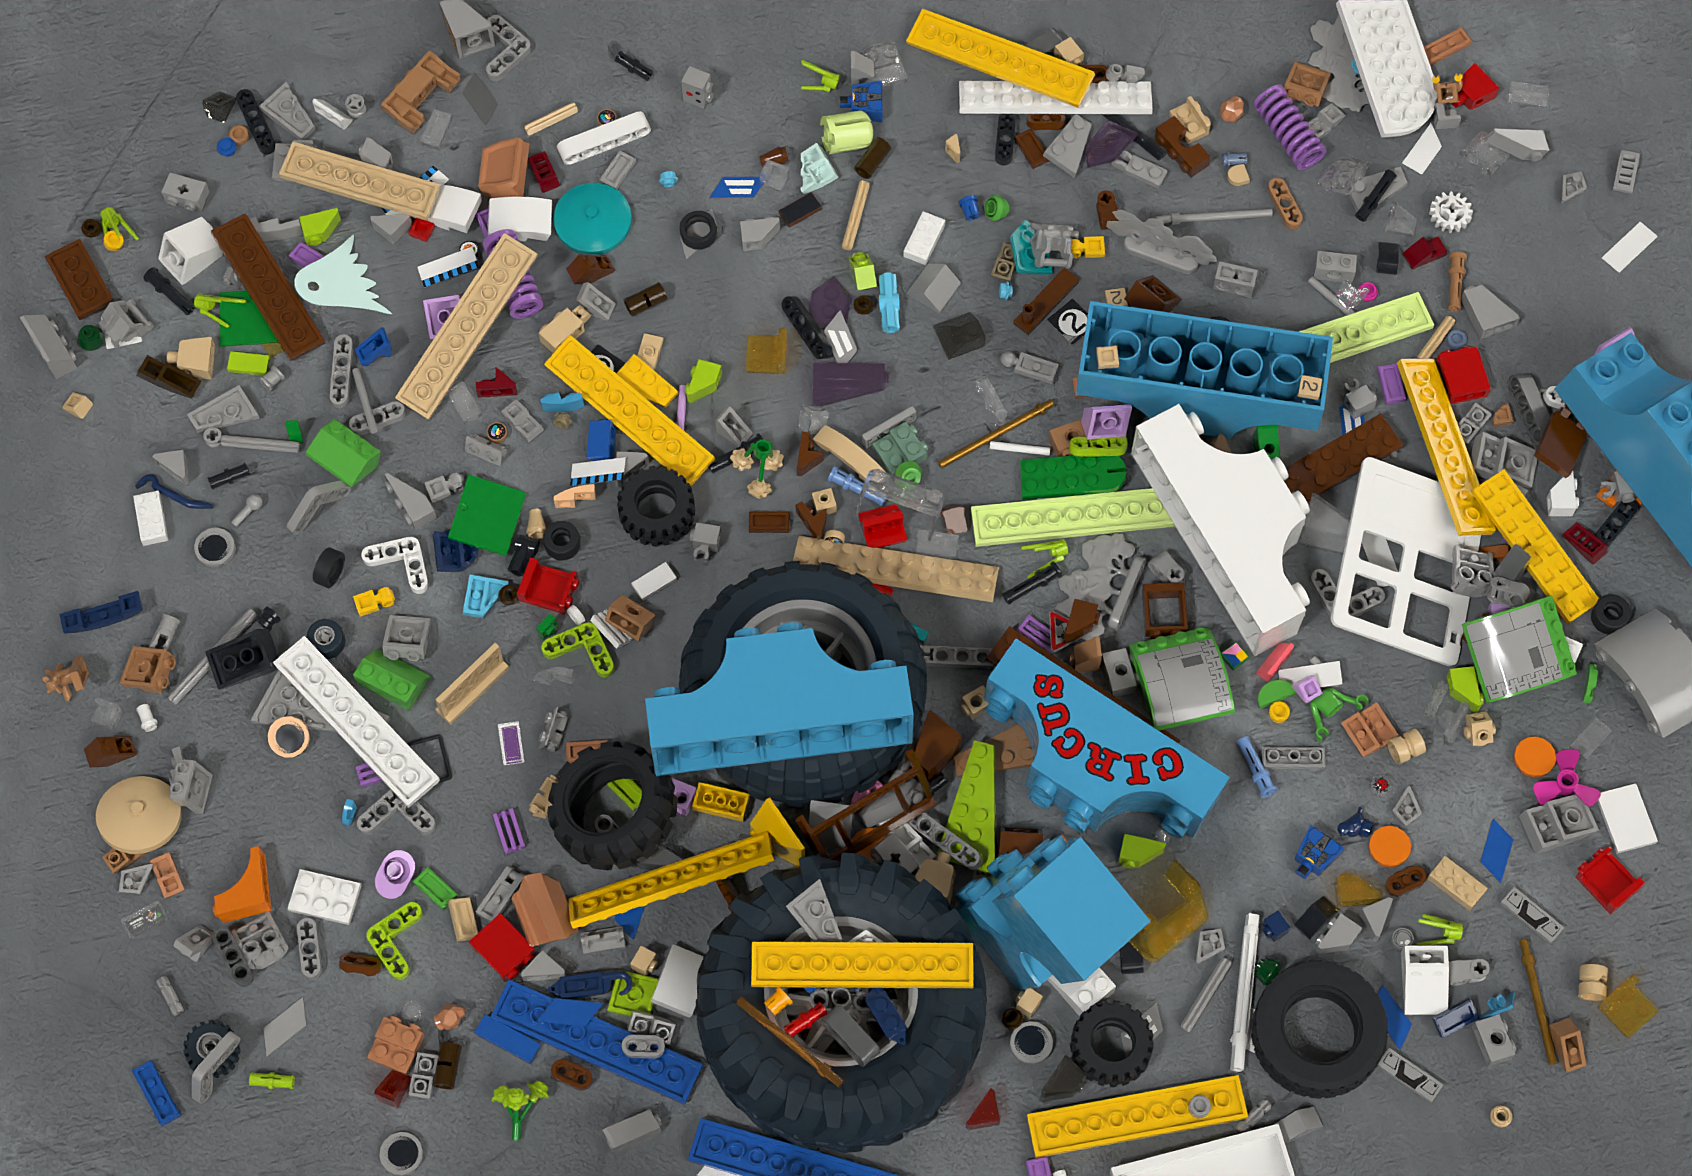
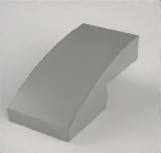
M1331 103L1319 111L1316 118L1308 122V129H1312L1315 132L1314 137L1321 139L1336 127L1346 115Z
M517 400L501 411L508 422L528 443L544 431L542 425Z

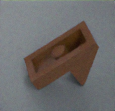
M802 431L797 476H803L824 460L823 452L813 451L814 440H810V432Z
M803 501L796 504V514L811 535L817 540L822 539L827 520V508L815 515L809 505L806 506Z

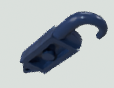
M625 971L596 972L559 977L560 980L547 990L560 996L561 999L605 995L611 988L612 980L624 979L626 981V988L619 992V995L622 996L630 992L633 981L632 977Z
M853 988L854 992H857L858 988ZM873 988L865 999L868 1007L888 1040H893L906 1047L907 1026L883 988Z

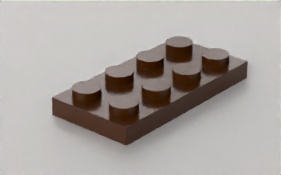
M80 239L44 256L79 320L107 307L110 302H115Z

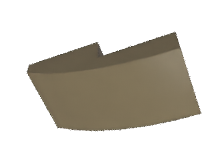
M1003 243L991 276L1010 282L1016 268L1012 246Z

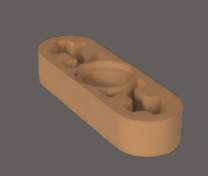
M1281 178L1271 179L1267 191L1284 225L1291 230L1298 229L1301 226L1303 217L1285 181ZM1274 185H1276L1277 187H1280V191H1279V192H1278V190H1277L1276 188L1273 189ZM1287 200L1290 202V206L1282 207L1279 202ZM1289 212H1291V216H1292L1293 219H1297L1296 222H1294L1293 220H1290V213H1289Z

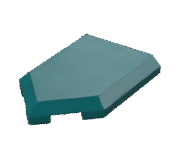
M1024 220L1010 236L1016 272L1018 274L1033 275L1052 274V266H1042L1041 268L1035 266V257L1033 256L1030 239L1036 231L1030 227L1031 224L1028 221ZM1049 253L1045 254V258H1050Z

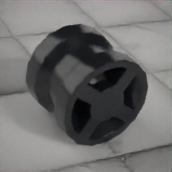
M268 606L263 609L261 615L255 617V620L264 629H269V632L275 623L281 621L280 617Z

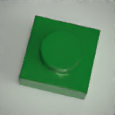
M549 613L537 626V634L543 640L555 633L557 629L556 618Z

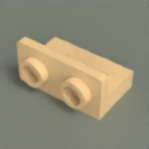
M1191 96L1187 97L1186 103L1170 110V117L1175 116L1186 128L1185 139L1188 144L1209 134L1211 122L1206 115H1203L1199 103L1194 101Z

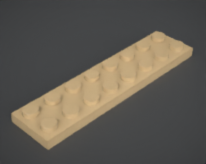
M292 142L279 172V177L426 221L440 190V184L296 142Z

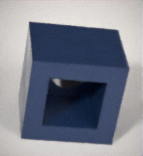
M1279 911L1265 918L1262 923L1264 934L1267 938L1271 937L1273 942L1288 934L1290 926Z

